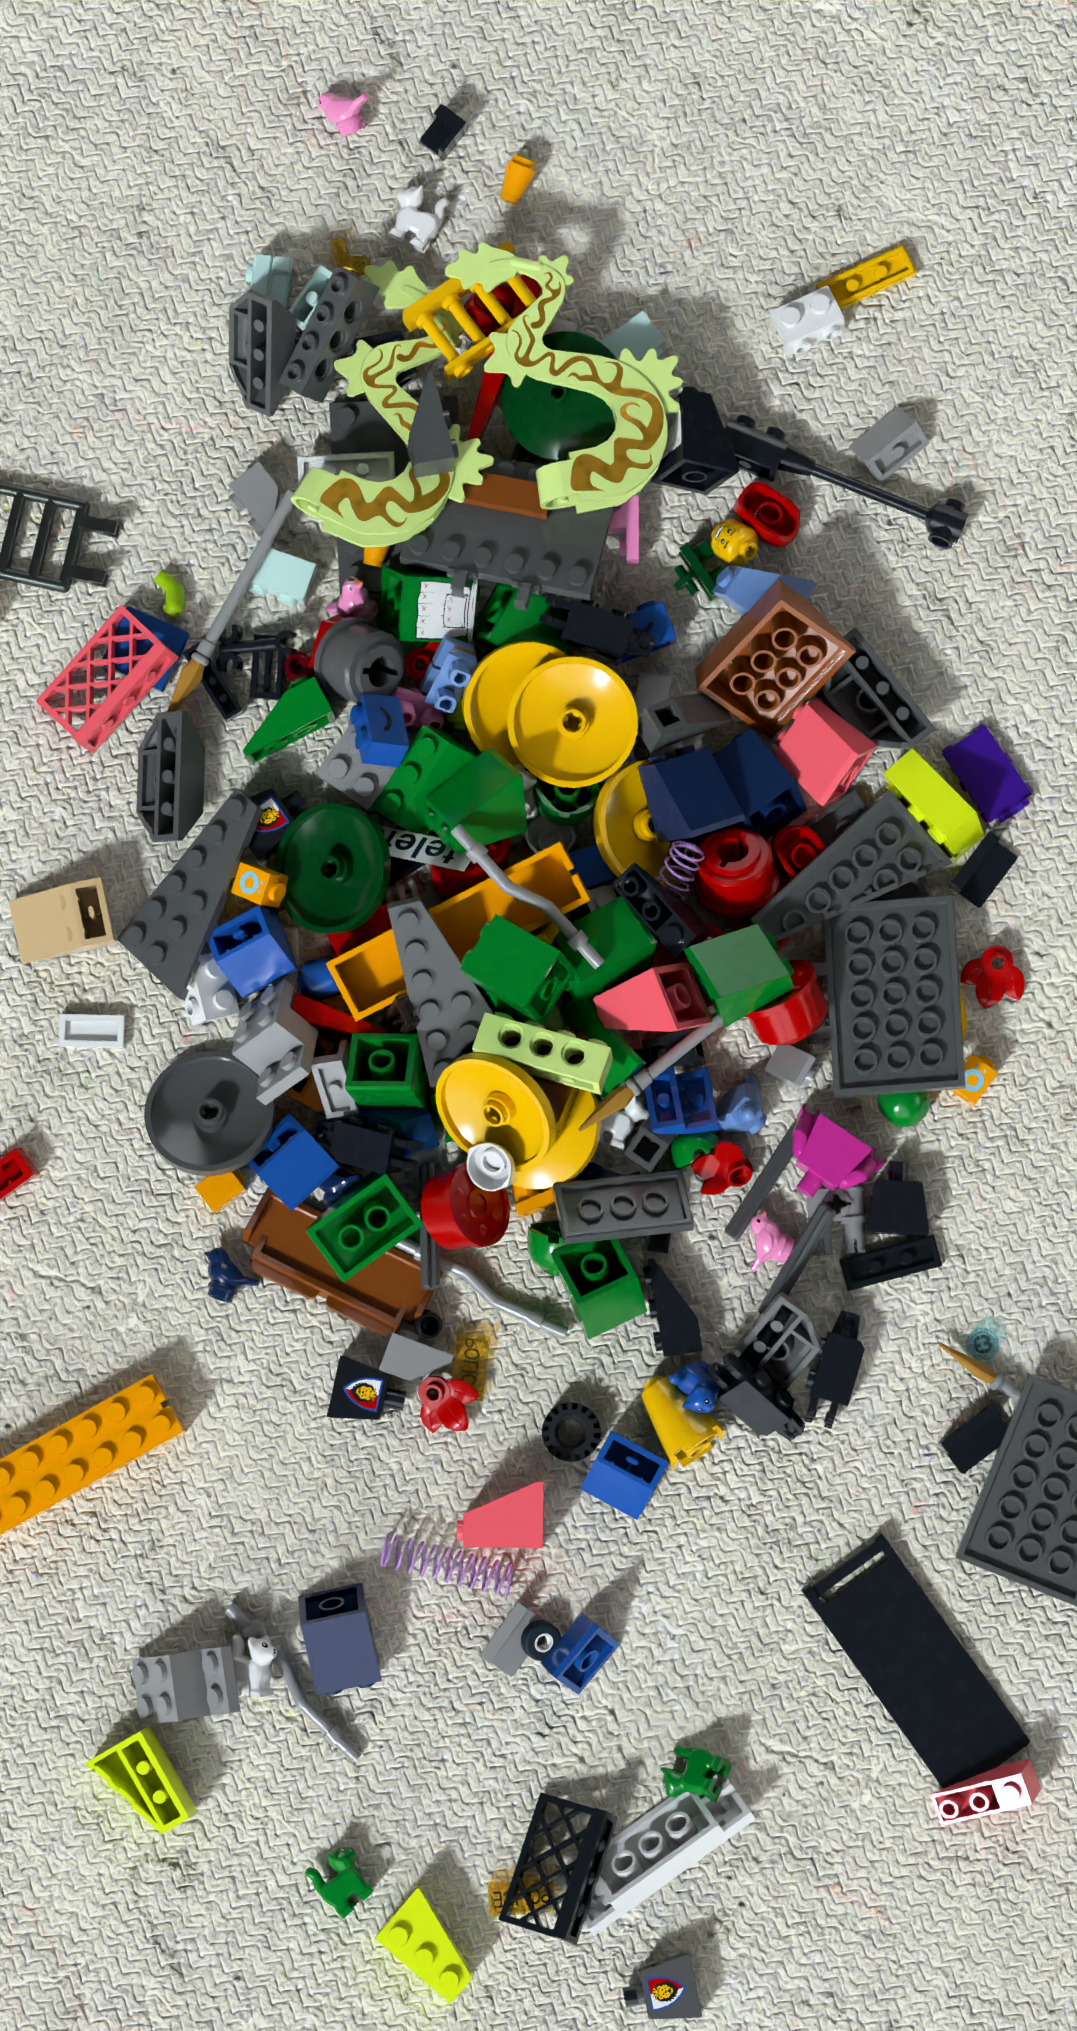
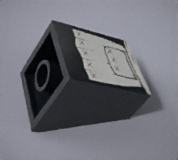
M691 386L682 387L670 396L679 403L680 407L678 412L666 414L668 438L664 455L657 472L651 478V482L707 495L739 472V464L711 394L698 391L697 388Z

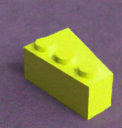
M913 748L883 773L888 784L885 786L886 791L891 790L897 799L907 806L906 809L918 823L921 822L926 827L930 836L939 845H942L955 861L985 836L977 812Z
M150 1725L85 1763L91 1770H95L102 1776L115 1792L118 1791L132 1804L131 1807L161 1834L198 1813L196 1806Z
M419 1883L376 1934L375 1939L451 2004L472 1980L473 1973Z

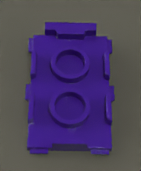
M980 724L973 729L974 733L956 745L952 746L950 744L941 751L943 752V757L950 765V769L959 780V785L964 793H969L968 795L974 804L982 812L980 816L984 822L991 823L996 819L1000 825L1030 804L1027 798L1034 791L1029 783H1025L1012 765L1011 762L1013 760L1007 751L1004 753L987 727Z

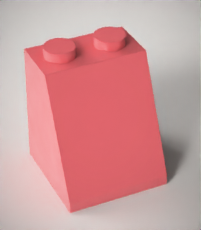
M816 699L807 704L803 702L792 715L795 721L790 729L785 728L775 740L774 744L777 745V748L773 754L790 775L821 806H825L844 796L878 745Z
M689 962L651 968L593 998L597 1015L605 1029L674 1032L712 1023Z
M536 1481L464 1513L463 1520H457V1540H463V1547L543 1548L544 1481Z

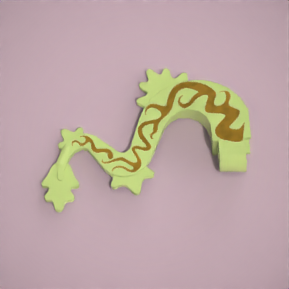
M484 242L479 243L476 254L461 249L458 252V260L445 267V274L450 278L459 279L463 289H470L476 283L482 284L483 291L488 293L499 284L513 278L517 273L537 280L542 287V295L515 319L508 333H490L489 341L493 344L495 350L484 364V371L487 373L507 374L511 378V383L514 387H519L527 375L538 381L588 392L603 399L613 412L615 430L607 441L596 447L569 452L567 460L550 463L536 470L540 507L542 509H560L575 506L576 512L579 514L622 505L645 487L657 472L664 455L668 438L666 414L676 413L680 407L679 403L668 394L680 388L683 384V380L680 377L672 375L673 370L678 364V357L672 355L659 360L656 357L657 351L653 348L647 351L641 361L636 360L631 351L626 348L621 351L619 360L599 355L549 349L543 344L542 338L563 303L565 287L571 286L574 283V278L566 274L569 263L568 256L563 255L554 261H549L547 256L541 255L538 261L516 257L513 253L491 247Z
M389 260L384 266L367 265L364 269L365 276L372 283L380 287L377 296H386L383 302L386 309H406L429 293L428 288L417 276L415 269L411 265L406 266L403 271H399L395 263ZM443 310L435 315L434 322L453 347H461L462 340L459 336L465 330L450 311ZM429 335L427 338L385 343L374 349L365 341L358 340L356 353L350 357L336 360L334 368L349 380V385L346 389L347 395L354 397L365 393L369 402L403 439L408 448L409 433L418 402L397 384L396 378L403 371L438 358L442 355V352ZM453 424L448 433L450 440H456L459 458L454 459L452 472L414 478L411 462L409 461L404 472L395 479L374 482L366 481L343 470L337 476L328 471L313 467L308 470L292 495L291 501L307 515L324 522L321 528L324 532L360 547H386L407 541L424 531L442 512L448 498L459 503L464 502L463 485L466 483L482 485L483 476L479 471L492 466L494 458L491 455L481 454L477 451L481 447V441L478 438L460 442V426Z

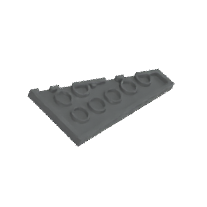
M238 788L233 791L117 938L175 996L184 1001L189 992L186 988L192 973L197 972L201 963L198 959L204 944L210 941L228 897L226 891L232 877H236L239 859L244 848L249 846L263 812L259 805Z
M888 790L747 921L751 926L758 924L764 934L769 931L774 940L778 942L850 908H854L904 884L926 876L933 871L946 867L953 862L891 790Z
M416 896L387 903V909L430 1087L437 1086L442 1072L455 1059L464 1054L473 1053L472 1047L484 1013L494 1015V1012L478 986L460 970L462 963L452 946L449 945L420 897ZM508 1038L504 1043L507 1046H515L511 1038Z

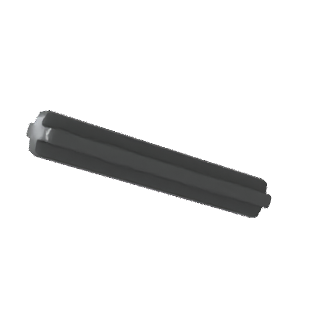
M795 1125L790 1126L725 1228V1233L733 1239H740L751 1218L756 1214L793 1156V1129Z
M424 1162L419 1166L420 1221L423 1224L420 1227L421 1287L424 1290H436L440 1286L439 1244L433 1240L426 1230L421 1216V1198L424 1187L431 1177L438 1174V1166L433 1162Z
M820 1203L760 1304L758 1308L760 1314L775 1296L782 1292L788 1296L836 1215V1211L829 1205Z

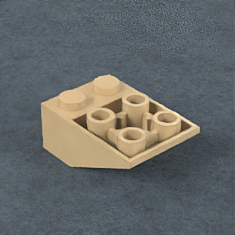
M101 877L68 883L9 901L22 964L117 945L106 885Z

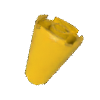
M656 1376L643 1386L645 1391L641 1397L667 1461L674 1470H677L679 1462L685 1467L701 1458L714 1448L711 1441L716 1436L721 1441L727 1432L723 1426L709 1413H698L690 1409H683V1403L688 1396L677 1385L670 1383L668 1377L661 1379L659 1376Z

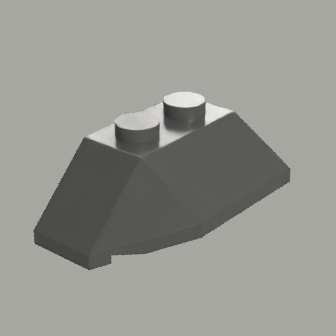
M251 289L229 306V366L235 382L244 396L242 400L245 407L271 417L275 414L288 387L278 381L295 349L296 317L276 299Z
M855 627L843 637L855 648L856 652L825 683L823 696L841 718L876 743L877 747L911 749L936 728Z
M186 711L162 712L155 715L154 723L147 731L138 750L136 813L150 834L149 837L152 842L182 841L203 814L205 747Z
M782 1292L775 1296L742 1336L731 1353L736 1354L743 1362L750 1359L759 1368L764 1369L769 1377L781 1388L787 1390L823 1345L810 1312Z

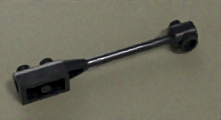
M738 415L736 420L729 418L724 429L738 461L739 469L774 482L778 470L805 476L812 475L924 520L926 531L929 533L928 540L937 547L950 549L953 543L957 544L969 515L963 512L965 505L961 501L949 498L945 504L938 502L931 508H927L817 464L815 460L784 440L785 433L776 427H768L767 431L763 432L754 428L756 422L746 415Z

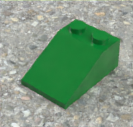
M303 676L289 684L291 689L285 691L242 750L249 765L336 721L333 711L315 677L307 679L306 676Z
M372 1171L354 1184L307 1227L305 1231L344 1283L423 1224L389 1176Z

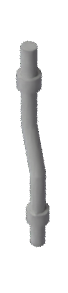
M461 824L450 832L467 851L466 856L474 864L477 862L504 893L543 911L568 939L566 943L573 951L576 952L578 950L594 969H597L605 961L589 944L588 936L581 929L578 931L551 900L513 883L487 854L489 850L481 841L477 843Z
M405 1238L395 1245V1247L414 1255L413 1259L420 1261L419 1243ZM439 1253L440 1268L460 1276L489 1305L526 1322L527 1327L538 1332L541 1329L564 1340L569 1330L568 1327L546 1318L547 1314L534 1309L531 1311L499 1296L469 1266Z
M234 1603L225 1609L224 1613L242 1630L240 1633L247 1641L249 1637L261 1639L265 1636L261 1631L263 1628L255 1619L251 1621ZM273 1643L277 1649V1656L272 1661L278 1666L296 1706L324 1734L323 1738L331 1746L335 1745L354 1763L362 1753L344 1736L346 1732L337 1723L333 1725L309 1701L290 1660Z

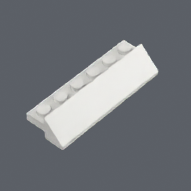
M719 1774L712 1778L715 1780V1786L721 1788L717 1802L710 1801L704 1795L699 1796L689 1792H685L676 1798L669 1797L611 1839L584 1921L593 1936L597 1935L756 1819L728 1778H724ZM562 1875L556 1881L565 1893L568 1882L565 1876Z

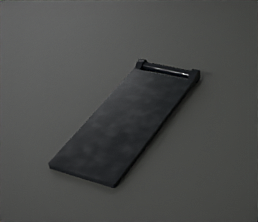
M881 1532L872 1537L874 1541L812 1586L807 1584L800 1589L943 1789L998 1767L1030 1743V1739ZM881 1551L884 1553L887 1560L823 1605L819 1599L820 1595Z

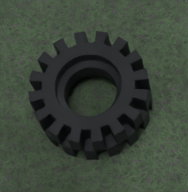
M573 1402L560 1404L547 1414L543 1422V1442L548 1451L560 1460L575 1462L585 1459L594 1452L600 1441L601 1428L599 1421L593 1411L582 1404ZM575 1419L584 1427V1437L576 1445H567L559 1438L558 1429L565 1420Z

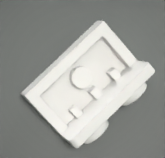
M828 285L770 311V318L784 343V351L787 356L794 353H805L813 344L822 340H833L845 330L844 316Z
M213 954L200 955L198 961L201 963L197 972L192 973L186 988L189 992L185 999V1011L191 1020L192 1026H197L211 1020L235 1016L240 1012L233 985L216 964Z

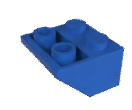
M257 905L215 928L208 942L216 964L243 998L298 970L277 912L261 905Z
M290 1113L273 1128L272 1134L261 1152L247 1163L291 1212L340 1167Z
M610 1431L580 1489L638 1520L669 1462Z

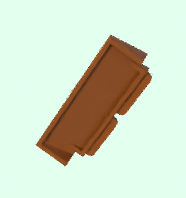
M267 1187L245 1228L241 1241L255 1248L250 1258L253 1272L307 1299H314L319 1295L326 1299L328 1309L380 1335L388 1336L392 1332L396 1333L402 1321L414 1326V1319L422 1315L435 1291L422 1289L420 1261L392 1247L343 1283L305 1231L323 1213L303 1203H300L291 1212L278 1196ZM440 1271V1279H441V1277H442V1275H443V1272H442V1271Z

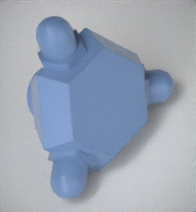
M747 1073L743 1078L742 1084L732 1087L717 1104L716 1111L720 1127L719 1131L737 1134L746 1131L749 1135L758 1132L765 1124L767 1116L763 1113V1100L757 1085L758 1079L754 1073Z

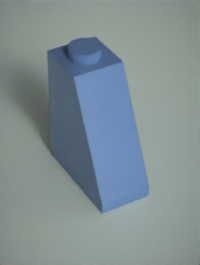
M729 565L728 568L722 570L716 579L717 585L712 592L745 616L777 580L786 584L806 600L813 592L817 583L813 580Z

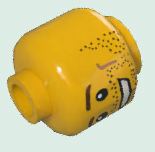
M728 519L719 523L713 529L711 534L712 550L717 557L735 566L744 565L754 558L757 553L759 544L758 534L752 527L736 519Z

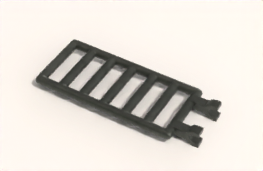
M0 481V494L14 497L0 552V579L61 593H67L70 590L72 580L106 588L108 580L106 571L77 566L76 563L84 531L118 539L121 527L118 525V521L88 516L90 503L86 500ZM26 500L45 504L28 572L10 568ZM57 507L76 511L60 579L41 575Z

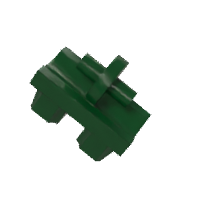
M705 539L691 546L688 543L684 544L679 548V556L690 572L688 573L682 564L676 567L674 570L680 579L674 584V587L677 591L686 587L693 596L700 591L694 583L696 580L709 600H714L718 596L712 591L717 585L716 579L725 567L721 564L709 573L705 570L702 563L714 556L712 548Z

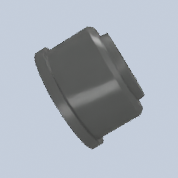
M359 617L345 618L335 623L321 639L314 660L315 678L321 690L327 696L338 701H351L357 704L362 693L392 696L395 688L400 685L404 673L405 655L401 643L394 635L379 630L368 620Z

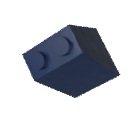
M752 728L745 733L735 736L731 743L719 752L712 753L716 764L744 813L745 820L738 822L742 829L752 830L767 840L808 810L795 779Z
M694 744L675 749V756L668 757L667 753L648 757L649 764L638 767L658 843L692 838L745 820L742 809L708 747L695 750Z
M363 1583L298 1596L300 1626L317 1695H335L344 1689L353 1687L367 1688L376 1682L382 1681Z

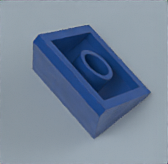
M582 1612L545 1660L541 1661V1664L552 1676L579 1695L620 1646V1643Z

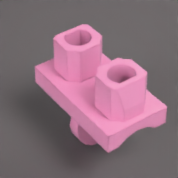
M400 687L395 688L393 696L400 699L405 727L414 726L421 728L422 725H430L441 730L447 712L425 703L426 695H423L419 688L412 687L410 690Z

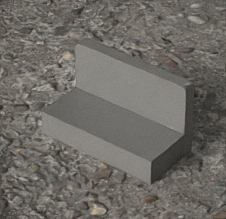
M896 407L853 442L849 448L852 453L864 461L873 478L881 484L926 447L929 441L918 422L899 407Z
M348 1040L340 1041L337 1054L313 1057L311 1069L327 1119L359 1114L360 1106L345 1089L350 1054Z
M517 1601L479 1656L488 1663L495 1665L510 1677L514 1676L528 1656L521 1646L523 1630L531 1622L544 1619Z

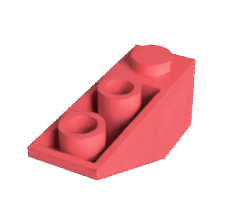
M1031 1759L996 1767L931 1793L930 1797L940 1824L946 1825L1031 1805L1041 1791V1786Z

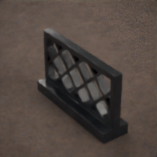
M540 1792L498 1920L577 1945L618 1817L605 1810L591 1808ZM547 1802L557 1805L562 1817L548 1825L543 1816ZM565 1808L572 1809V1811L567 1813ZM580 1813L591 1815L587 1828L576 1833L570 1819ZM566 1823L572 1837L556 1845L551 1830ZM545 1834L551 1849L536 1856L533 1849L535 1839ZM575 1843L579 1852L577 1859L566 1865L560 1851ZM555 1854L561 1869L546 1877L540 1862ZM535 1866L541 1880L526 1888L522 1880L524 1872ZM564 1875L568 1882L566 1892L555 1897L549 1883ZM544 1886L551 1901L536 1909L529 1894ZM525 1898L530 1913L520 1919L511 1917L514 1903ZM554 1907L558 1916L553 1930L544 1927L539 1917L540 1914ZM534 1918L536 1924L528 1921Z

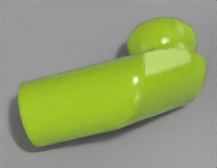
M163 569L155 577L154 582L166 592V604L162 607L164 614L170 618H175L185 608L186 592L184 587Z

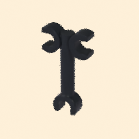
M232 625V634L228 638L226 637L225 628L218 640L221 644L219 646L220 656L217 658L216 668L222 673H227V663L232 659L233 670L242 671L243 660L237 654L278 651L287 656H294L297 654V650L286 648L285 642L288 638L297 637V633L283 630L278 633L276 638L240 641L243 636L241 626Z

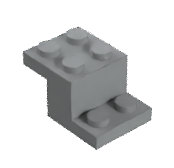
M350 724L315 774L369 812L397 767L363 764L359 749H356L355 727ZM408 726L406 727L410 747L418 731Z
M286 979L274 987H268L261 997L253 1003H246L241 1008L238 1014V1027L233 1037L235 1041L232 1055L259 1075L256 1099L265 1106L310 1074L318 1030L290 1008L294 986Z
M231 1645L132 1659V1678L136 1687L137 1712L140 1716L141 1725L177 1722L210 1715L241 1712Z

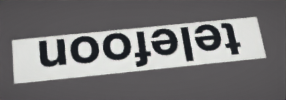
M378 825L386 838L390 856L459 871H465L471 861L466 856L467 851L456 854L447 844L444 845L438 837Z

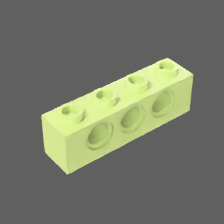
M495 1012L494 1015L484 1013L472 1047L473 1053L481 1052L501 1056L521 1067L529 1075L600 1095L613 1061L611 1047H608L601 1040H582L566 1030L550 1031L534 1021L518 1022L513 1020L510 1015L502 1012ZM510 1037L521 1039L515 1046L504 1044ZM541 1046L552 1048L551 1052L547 1055L535 1053ZM572 1055L584 1057L578 1064L567 1062L568 1058Z

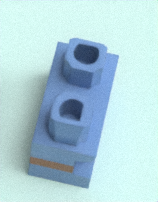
M444 635L432 658L433 662H430L419 684L421 692L427 693L424 700L425 703L433 705L436 709L444 712L453 713L478 662L474 645Z

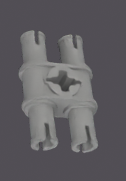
M863 1183L848 1189L838 1187L834 1191L821 1185L813 1198L806 1196L808 1211L806 1223L809 1222L818 1205L831 1202L833 1196H837L838 1202L849 1204L839 1209L838 1214L834 1216L812 1256L822 1255L821 1242H823V1255L833 1254L831 1225H834V1222H840L841 1225H844L845 1254L855 1253L854 1240L856 1253L866 1252L863 1223H866L868 1216H865L863 1191L866 1190V1187H864Z

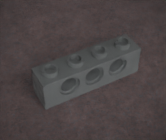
M336 266L278 382L301 396L323 403L338 373L334 368V362L346 357L380 287L354 272Z

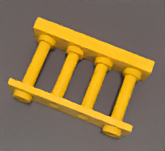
M508 240L496 247L515 255V248ZM518 274L507 281L527 308L537 300ZM450 278L402 311L403 323L410 332L417 327L424 329L449 363L444 366V377L448 382L455 377L460 379L466 376L473 369L474 364L495 350L493 344L489 341V336L486 337L461 305L460 302L463 296L469 292L476 293L502 326L495 331L497 333H508L510 326L520 316L518 315L512 319L492 292L486 293L483 291L482 284L476 283L466 290L463 289L461 281L457 278ZM444 309L453 314L475 343L473 347L459 355L434 322L435 315Z

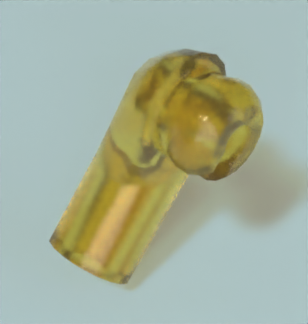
M343 237L329 242L338 267L360 276L365 275V267L371 265L369 257L366 255L361 257L349 253Z

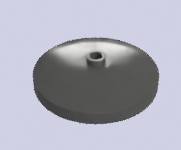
M202 1051L175 1061L158 1076L146 1099L144 1109L145 1126L156 1152L174 1168L197 1176L222 1175L246 1165L265 1147L275 1124V1100L265 1106L256 1099L259 1075L232 1055V1053Z

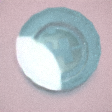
M978 1328L967 1337L966 1348L974 1359L980 1361L989 1360L998 1352L999 1339L991 1329Z

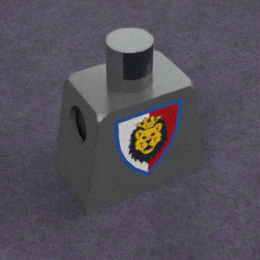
M689 1950L639 1969L641 1984L622 1988L626 2008L646 2004L648 2019L702 2017Z

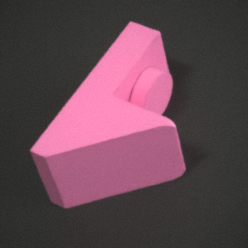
M639 496L630 498L612 515L608 534H626V537H619L620 556H626V566H639Z

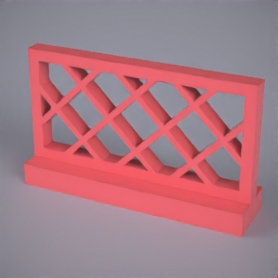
M120 605L40 695L36 702L69 732L77 743L94 754L179 657L123 605ZM125 616L130 621V634L116 636V625ZM149 639L154 644L145 655L136 656V640ZM129 641V656L115 658V643ZM108 643V659L94 660V650L99 644ZM129 663V673L124 679L115 680V664ZM108 665V681L94 682V667ZM78 668H87V683L73 684V674ZM108 687L107 698L104 702L93 704L94 688ZM87 689L86 705L72 706L73 691ZM57 692H66L65 707L53 708L48 702ZM86 711V722L77 731L72 726V713Z

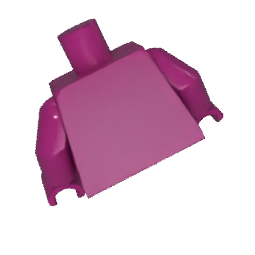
M803 1103L797 1114V1122L793 1129L792 1153L797 1158L795 1166L805 1173L796 1186L800 1192L813 1198L821 1185L831 1191H834L837 1187L848 1189L866 1181L873 1173L878 1172L887 1162L886 1158L883 1161H878L874 1157V1153L877 1151L876 1148H870L820 1114L819 1109L816 1110L815 1114L807 1112L805 1109L807 1103Z

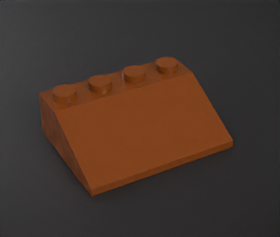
M777 580L695 668L696 686L699 691L769 739H772L792 719L796 709L803 702L806 704L856 650L803 596L780 580Z

